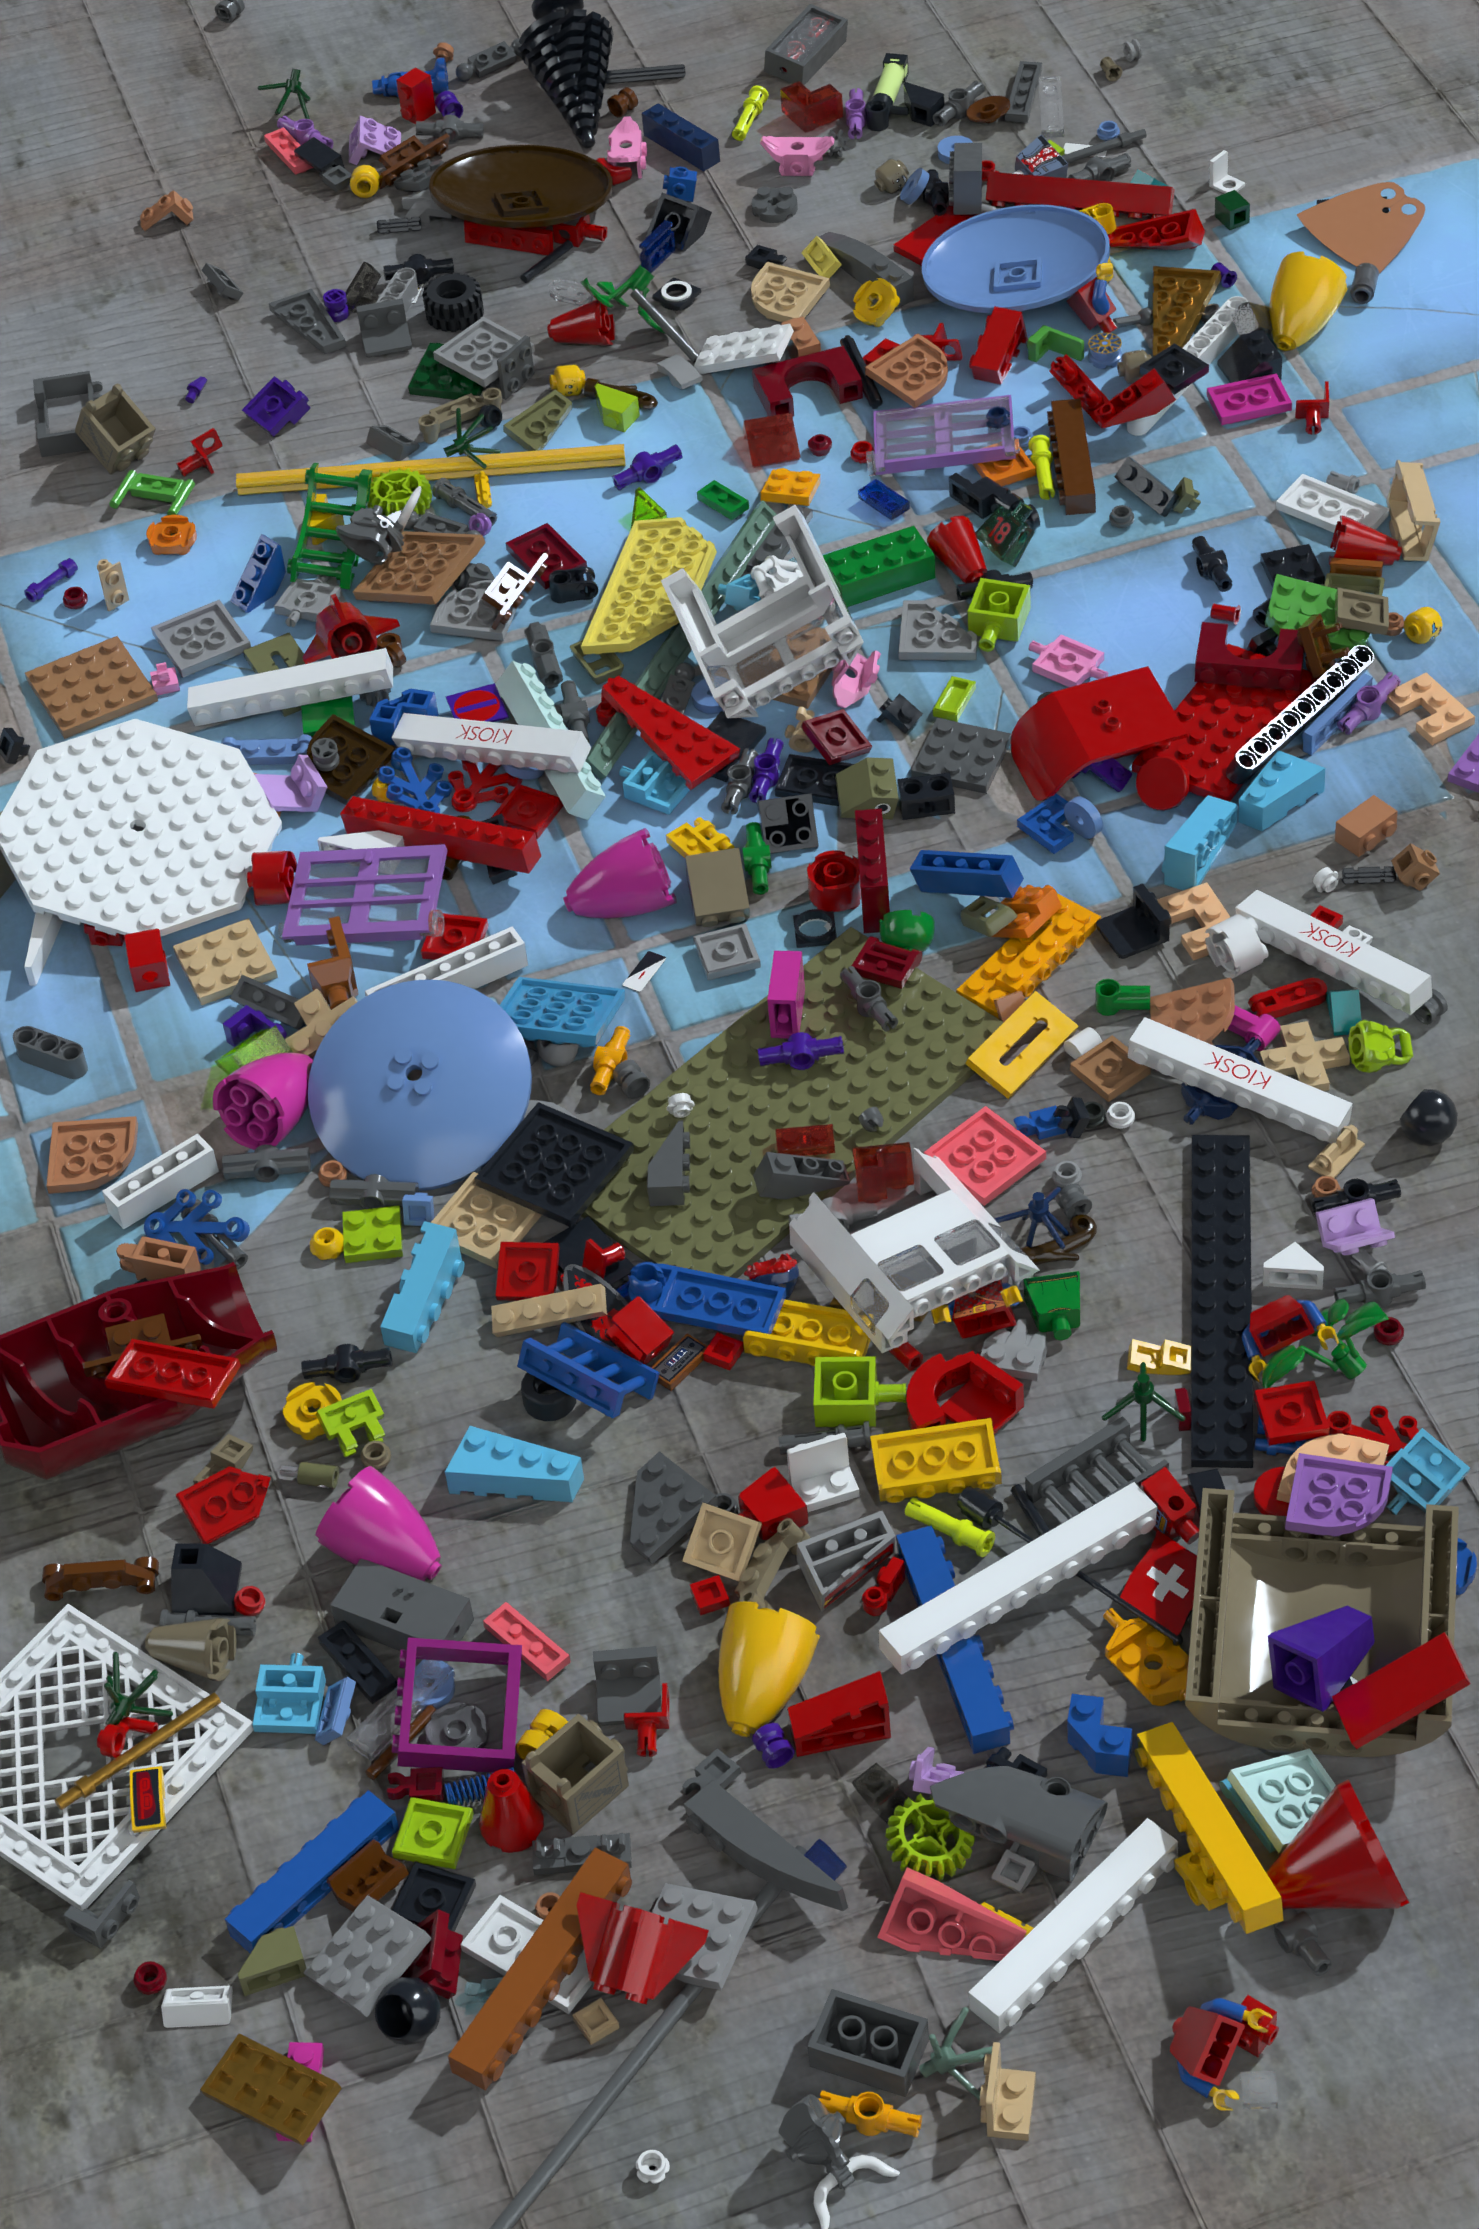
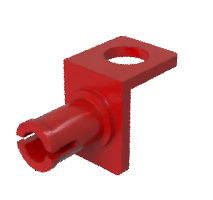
M589 214L581 217L576 226L563 223L553 225L555 243L562 244L566 240H570L573 243V247L578 248L586 237L605 241L608 232L606 226L590 224ZM559 230H566L570 234V238L565 239L561 237Z
M939 323L933 335H921L935 344L944 353L947 361L962 360L963 356L959 340L947 339L943 323ZM946 345L953 347L955 353L952 355L946 354L944 352Z
M1325 381L1324 399L1296 400L1295 418L1306 419V432L1312 435V426H1314L1315 434L1320 433L1322 430L1321 418H1329V381Z
M214 428L190 441L194 448V454L176 463L183 477L201 466L203 468L206 467L211 475L214 473L207 455L223 446ZM207 438H214L212 446L208 448L203 447V442Z
M592 1239L586 1240L583 1265L581 1267L592 1271L604 1280L606 1267L624 1260L625 1251L619 1243H614L602 1249ZM562 1274V1275L560 1276V1280H561L562 1282H563V1276H564V1274Z
M662 1683V1712L624 1713L626 1729L637 1730L636 1754L646 1757L647 1744L649 1757L657 1755V1729H669L670 1694L667 1683Z

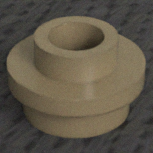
M381 1441L367 1443L361 1452L362 1464L365 1467L372 1466L376 1470L384 1468L391 1460L389 1447Z

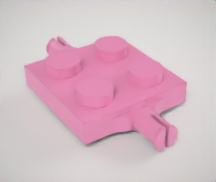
M1062 634L1048 645L1040 644L1034 640L1029 644V651L1040 655L1032 664V672L1062 685L1073 687L1082 684L1089 677L1096 679L1108 677L1107 671L1097 668L1104 661V652Z

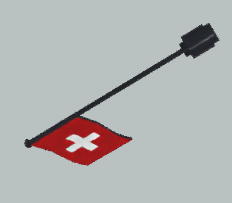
M969 1486L960 1494L957 1506L961 1509V1513L984 1529L1000 1524L1027 1543L1034 1540L1004 1520L1003 1504L982 1489ZM1159 1530L1156 1532V1537L1150 1549L1131 1572L1120 1597L1080 1570L1076 1574L1086 1583L1173 1640L1174 1646H1179L1183 1643L1181 1632L1190 1613L1193 1611L1197 1555Z

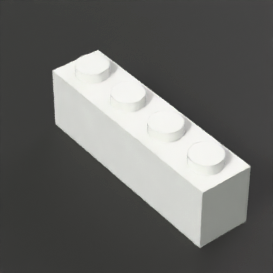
M197 1133L104 1189L102 1192L108 1213L123 1229L129 1227L175 1199L180 1190H190L218 1173L214 1150Z

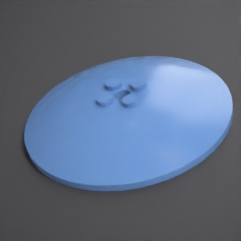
M1021 205L1001 208L969 218L938 237L929 247L923 258L922 276L925 286L934 297L955 308L980 313H992L995 306L1015 311L1030 310L1067 298L1097 277V265L1107 263L1109 259V237L1104 227L1097 220L1074 209L1054 205Z
M414 980L390 985L364 997L351 1006L331 1026L315 1054L309 1075L308 1103L311 1119L321 1142L330 1155L340 1162L348 1172L361 1180H364L368 1175L377 1174L385 1177L390 1182L418 1183L419 1191L450 1186L468 1178L473 1172H479L523 1121L531 1095V1062L524 1039L516 1024L496 1002L479 991L462 984L443 980ZM418 1069L422 1071V1075L418 1080L411 1081L408 1079V1074L412 1070Z

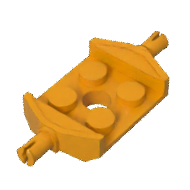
M1110 1608L1109 1611L1107 1610L1103 1618L1111 1624L1115 1632L1105 1647V1657L1152 1705L1165 1706L1176 1700L1180 1702L1185 1700L1189 1656L1179 1646H1174L1173 1640L1140 1618L1127 1621L1123 1620L1113 1608ZM1155 1661L1160 1663L1162 1667L1154 1670L1148 1669L1145 1665L1148 1662Z

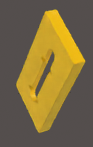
M1035 991L967 1059L965 1064L1009 1099L1076 1032L1078 1025ZM1038 1021L1046 1022V1029L1007 1066L1000 1063L999 1060Z

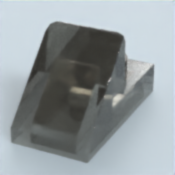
M363 262L345 292L347 298L346 305L353 313H357V306L376 303L379 298L373 289L382 275L367 262Z

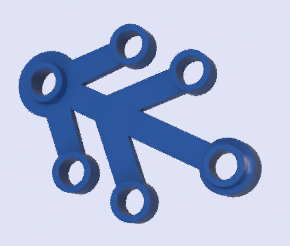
M405 747L397 748L393 752L390 761L393 768L383 766L378 774V779L381 782L390 784L387 788L386 797L391 801H397L410 808L440 813L438 805L444 798L450 796L452 790L451 783L443 780L439 781L436 785L435 794L429 800L425 793L436 780L442 778L443 766L438 763H431L428 767L427 775L420 782L412 767L413 756L411 751ZM394 769L403 771L407 781L395 776ZM403 791L413 795L415 799L404 795Z
M182 1189L176 1196V1202L164 1213L155 1212L148 1216L144 1223V1232L147 1237L177 1243L171 1233H181L190 1246L196 1247L199 1263L203 1265H208L213 1261L214 1252L204 1245L197 1234H225L226 1237L235 1242H242L248 1237L250 1232L249 1224L239 1217H232L226 1222L199 1221L208 1212L218 1208L222 1203V1196L214 1190H207L202 1196V1202L182 1221H173L185 1208L192 1207L196 1202V1195L188 1189ZM189 1194L188 1201L184 1203V1197ZM215 1195V1200L209 1204L210 1197ZM159 1222V1227L154 1230L155 1225ZM237 1224V1229L231 1232L233 1226ZM207 1251L206 1258L201 1259L202 1253Z

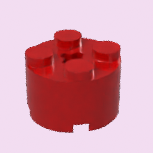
M284 850L253 852L251 856L252 871L247 873V883L249 887H253L255 905L289 904L294 873H296L297 861L293 852Z
M832 850L817 855L815 861L811 865L809 863L807 867L809 898L817 909L827 912H840L855 909L860 905L859 860L855 856L851 858L846 856L844 851Z

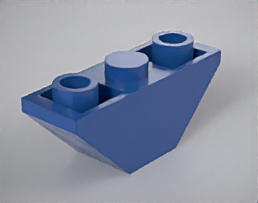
M261 534L230 602L249 613L276 595L286 574L281 545Z

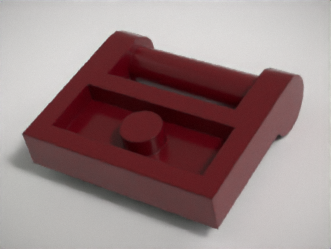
M870 936L851 966L855 967L856 971L863 978L902 989L915 967L919 966L922 960V951L912 949V951L880 942L879 938Z

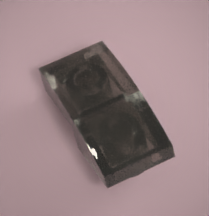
M877 1763L852 1781L857 1792L887 1824L890 1816L895 1815V1808L898 1805L904 1807V1802L908 1799V1796L899 1789L898 1781Z

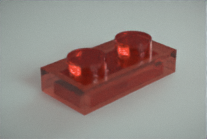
M833 1124L775 1129L777 1153L798 1156L835 1153Z

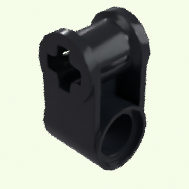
M583 566L551 572L549 575L551 600L556 603H566L577 600H590L596 597L599 589L594 582V570Z

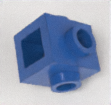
M670 167L669 176L664 175L663 189H667L666 194L684 201L693 202L697 171H690L685 167Z

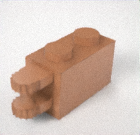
M142 1236L138 1245L121 1243L116 1250L117 1256L120 1259V1267L125 1271L135 1273L137 1280L146 1278L148 1281L201 1271L196 1247Z

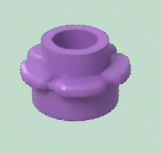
M483 513L472 515L468 522L469 530H476L483 537L490 532L492 527L490 519Z

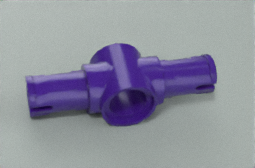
M676 444L659 453L640 452L633 458L630 468L612 476L613 483L618 490H621L636 481L656 482L662 476L666 466L683 458L682 452Z
M769 738L765 752L759 754L754 759V784L749 794V799L754 803H757L759 797V801L766 800L768 789L778 783L779 757L784 747L783 741L776 738L775 744H773L774 738Z
M804 1032L792 1034L788 1038V1042L782 1043L783 1045L758 1048L760 1066L785 1063L786 1065L790 1064L791 1067L797 1070L809 1069L813 1066L815 1060H819V1057L844 1054L842 1036L817 1040Z

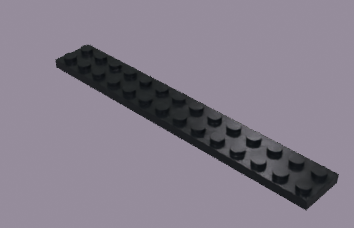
M1192 1135L1191 1467L1253 1468L1252 1374L1249 1371L1252 1360H1248L1242 1341V1333L1250 1323V1314L1252 1313L1250 1135Z

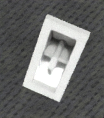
M1294 1242L1264 1262L1263 1286L1323 1290L1324 1266Z

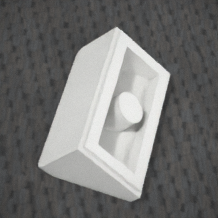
M232 1986L166 1989L161 2005L164 2027L229 2024L232 2009Z

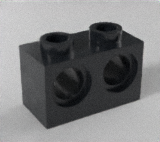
M950 772L897 779L898 800L902 820L955 814V796Z

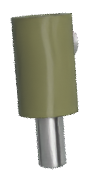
M301 1462L299 1467L282 1465L280 1470L298 1472L280 1471V1475L295 1477L298 1484L334 1489L338 1483V1466Z

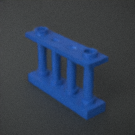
M566 1322L561 1323L556 1343L545 1346L532 1338L524 1340L517 1364L518 1368L612 1419L620 1415L624 1396L633 1391L649 1400L653 1399L660 1372ZM560 1353H563V1354H565V1355L571 1357L572 1359H569V1358H567L566 1356H564V1355H562V1354H560ZM586 1365V1366H588L589 1368L595 1370L596 1372H593L592 1370H590V1369H588V1368H586V1367H584V1366ZM610 1378V1379L614 1380L615 1382L619 1383L620 1385H618V1384H616V1383H614V1382H612V1381H610V1380H608V1379Z

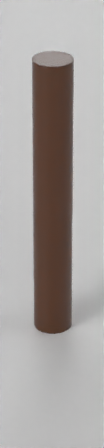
M428 1705L410 1724L409 1743L431 1720V1715L436 1711L432 1705ZM392 1744L365 1771L370 1779L375 1780L398 1756V1753H392Z

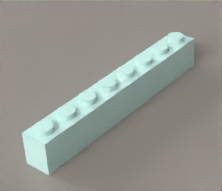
M512 661L495 685L517 724L568 730L563 723L562 716L557 713L553 706L554 702L546 694L544 685L535 675V669L527 663L520 664ZM586 761L580 773L544 770L564 807L571 815L589 820L606 797L600 787V782L594 777L591 772V766Z

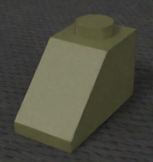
M294 1925L287 1928H277L271 1933L261 1936L238 1973L244 1996L306 1976L304 1971L307 1968Z

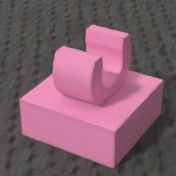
M166 662L156 664L157 671L150 672L153 689L157 696L180 691L175 667L167 668Z

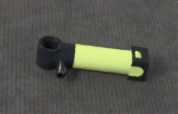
M886 53L884 57L883 71L872 100L866 104L867 127L871 131L887 129L890 114L908 116L909 114L908 107L894 106L901 84L906 82L909 74L908 55Z

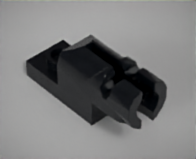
M958 473L949 476V496L981 519L994 513L1006 520L1007 513L1014 510L1021 511L1022 509L1020 505L1024 503V500L1021 497L1011 493L1008 488L1002 487L988 477H984L972 484Z

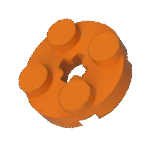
M167 515L161 517L162 522L156 525L154 522L150 524L146 535L148 544L155 555H185L190 552V547L196 541L195 524L193 522L190 523L185 516Z

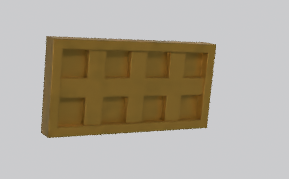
M238 2034L200 2091L206 2097L303 2146L342 2088L336 2081L242 2034Z

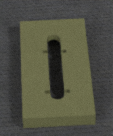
M290 633L243 650L244 657L255 674L279 669L271 658L273 655H280L287 667L305 664L302 659L304 653ZM301 706L280 711L286 717L301 711Z

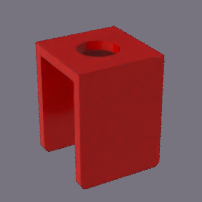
M156 928L126 934L124 937L128 963L135 992L170 986L166 954L162 947L160 930Z
M639 1296L612 1317L614 1325L606 1331V1335L624 1354L645 1365L668 1347L674 1331Z

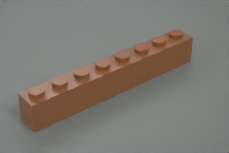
M596 1847L593 1849L448 2055L453 2074L485 2091L492 2081L495 2082L500 2078L505 2062L511 2054L514 2055L518 2052L523 2043L524 2035L530 2027L536 2026L540 2020L542 2009L548 2001L554 2000L557 1996L560 1983L567 1974L570 1975L575 1970L578 1957L584 1950L576 1906L580 1892L617 1902L620 1897L627 1895L632 1885L628 1863Z

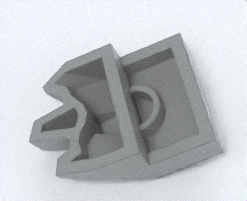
M429 187L423 191H414L413 194L402 197L403 209L409 210L405 217L410 220L411 217H420L421 222L430 223L432 216L452 218L451 214L445 212L434 203Z
M1018 1319L1012 1332L1000 1329L985 1339L981 1356L1012 1377L1038 1381L1040 1369L1044 1365L1048 1350L1047 1335L1043 1332L1029 1334L1026 1319Z

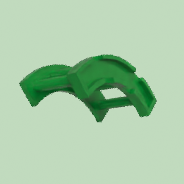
M313 463L310 470L307 469L305 473V484H308L304 518L295 553L292 559H288L287 574H291L290 582H296L299 573L336 577V580H340V587L342 589L350 590L355 577V573H352V568L358 566L360 557L348 548L347 552L343 551L342 554L306 549L309 537L341 541L336 530L309 527L313 511L351 517L354 511H359L361 508L366 509V503H369L372 470L362 469L359 476L351 478L318 473L319 463ZM317 483L354 488V491H357L356 504L346 506L316 502ZM303 560H317L339 563L341 565L330 567L303 563Z

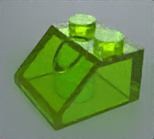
M275 1025L258 1031L215 1060V1063L226 1074L230 1075L238 1068L259 1058L278 1053H293V1051Z

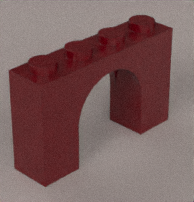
M844 346L752 369L754 389L771 422L794 416L793 396L789 389L800 382L819 381L827 384L833 390L840 404L863 398L862 379Z
M1202 622L1195 661L1194 682L1299 691L1305 655L1304 647H1301L1298 642L1297 633L1299 630L1280 628L1278 646L1275 652L1265 658L1251 660L1237 657L1227 649L1228 624Z
M882 808L855 810L864 934L879 933L880 919L883 921L884 915L890 912Z

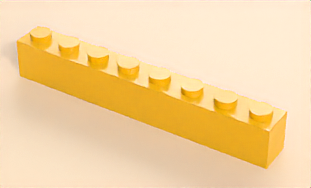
M1170 1722L1138 1733V1748L1134 1752L1141 1768L1146 1767L1153 1789L1158 1788L1160 1790L1161 1800L1167 1811L1172 1810L1178 1831L1180 1833L1185 1832L1192 1854H1198L1204 1874L1206 1877L1211 1876L1213 1878L1216 1893L1220 1900L1225 1899L1228 1903V1911L1233 1922H1239L1245 1933L1248 1934L1284 1921L1280 1894L1174 1723Z

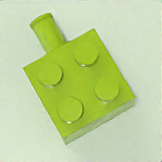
M980 578L967 612L968 631L971 630L977 636H981L979 640V648L985 652L993 651L997 639L1019 641L1031 609L1030 585Z
M876 1356L815 1357L813 1403L815 1427H835L839 1424L848 1427L863 1425L864 1421H869V1427H876V1406L879 1405V1402L906 1403V1383L879 1384V1381H877Z

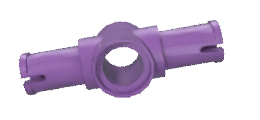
M854 88L850 90L849 100L845 103L846 124L849 127L848 136L854 139L855 135H857V139H859L863 134L862 127L866 125L865 101H863V91L857 88V93H855Z
M282 116V118L278 119L277 127L279 129L284 127L300 145L315 137L331 149L333 148V140L321 135L318 130L314 129L313 121L310 119L294 121L287 116Z
M1388 672L1378 684L1364 686L1359 689L1357 701L1351 706V711L1338 721V728L1349 735L1362 721L1377 719L1381 714V706L1387 701V696L1401 684L1399 677L1396 674L1393 675L1392 672Z

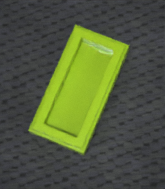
M951 676L933 708V716L958 722L976 689V682Z

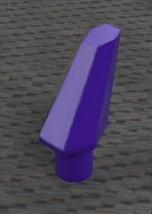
M199 377L188 384V393L185 398L187 402L194 403L196 397L200 396L207 383L205 377Z

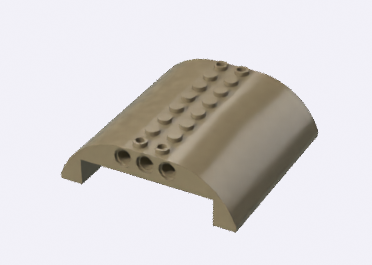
M1203 1488L1185 1698L1186 1707L1202 1724L1230 1740L1248 1746L1288 1752H1298L1310 1748L1313 1754L1344 1757H1381L1401 1754L1433 1742L1451 1727L1453 1695L1356 1749L1349 1739L1334 1701L1322 1712L1273 1688L1267 1636L1272 1632L1347 1605L1372 1616L1375 1643L1351 1675L1357 1681L1443 1632L1450 1638L1454 1647L1459 1507L1426 1504L1424 1527L1371 1523L1358 1531L1333 1537L1330 1535L1285 1530L1287 1516L1234 1513L1235 1490Z

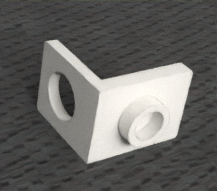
M1223 150L1210 160L1209 187L1224 194L1232 190L1238 192L1245 187V182L1227 174V151ZM1226 183H1233L1236 185L1233 188L1223 187V185Z

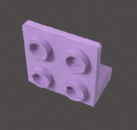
M360 116L349 135V162L357 165L361 158H365L368 150L381 155L401 143V132L393 127L377 123L371 118Z
M298 755L296 763L291 769V775L254 774L264 790L271 808L278 812H318L327 789V785L308 755Z
M1372 1198L1315 1213L1322 1245L1333 1250L1334 1253L1341 1252L1342 1255H1351L1359 1252V1247L1370 1245V1248H1377L1387 1245L1388 1239L1395 1238L1394 1231L1380 1227L1375 1201Z

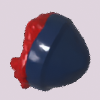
M788 1253L781 1254L778 1259L772 1258L760 1263L755 1262L752 1266L748 1265L747 1270L744 1272L749 1281L786 1288L787 1296L785 1300L792 1294L800 1276L797 1260L792 1259Z

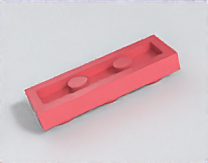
M284 127L264 135L265 143L295 175L314 168L295 155L294 150L301 145Z
M507 1602L483 1620L484 1628L503 1644L522 1645L521 1659L547 1682L571 1662L569 1654Z

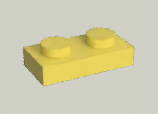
M818 236L801 252L819 276L830 278L842 265L825 242Z

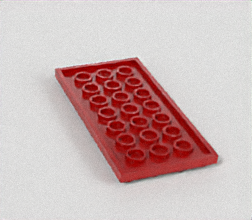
M1227 644V649L1237 657L1251 660L1266 657L1238 646ZM1302 669L1299 691L1197 682L1174 710L1187 732V738L1143 749L1132 763V772L1138 773L1141 766L1151 758L1159 756L1172 757L1181 762L1190 772L1188 792L1205 798L1209 795L1230 802L1243 786V784L1233 783L1226 776V768L1236 753L1320 677L1313 678L1312 672Z

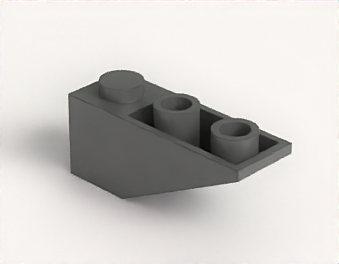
M683 1120L677 1122L648 1165L647 1188L650 1206L685 1205V1193H690L689 1175L685 1176V1171H690V1155L685 1154V1149H690V1132H684Z
M766 1152L753 1174L760 1197L785 1200L849 1185L851 1182L842 1160Z

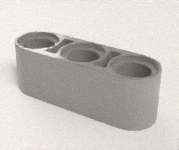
M412 268L399 269L376 303L402 298L406 313L419 292L415 270Z

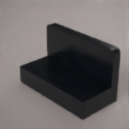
M315 137L294 150L297 157L320 172L325 171L331 166L336 167L338 165L345 169L341 155Z

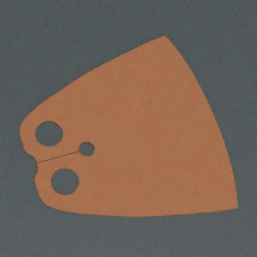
M1382 182L1341 194L1298 213L1297 216L1302 224L1335 254L1356 267L1362 263L1373 264L1380 273L1401 251L1417 229L1424 216L1425 205L1416 198L1406 196L1404 189L1398 184ZM1389 188L1394 190L1396 195L1392 199H1385L1381 196V191ZM1405 204H1412L1417 210L1414 214L1407 215L1402 212L1401 208ZM1388 207L1390 212L1384 213L1382 209Z

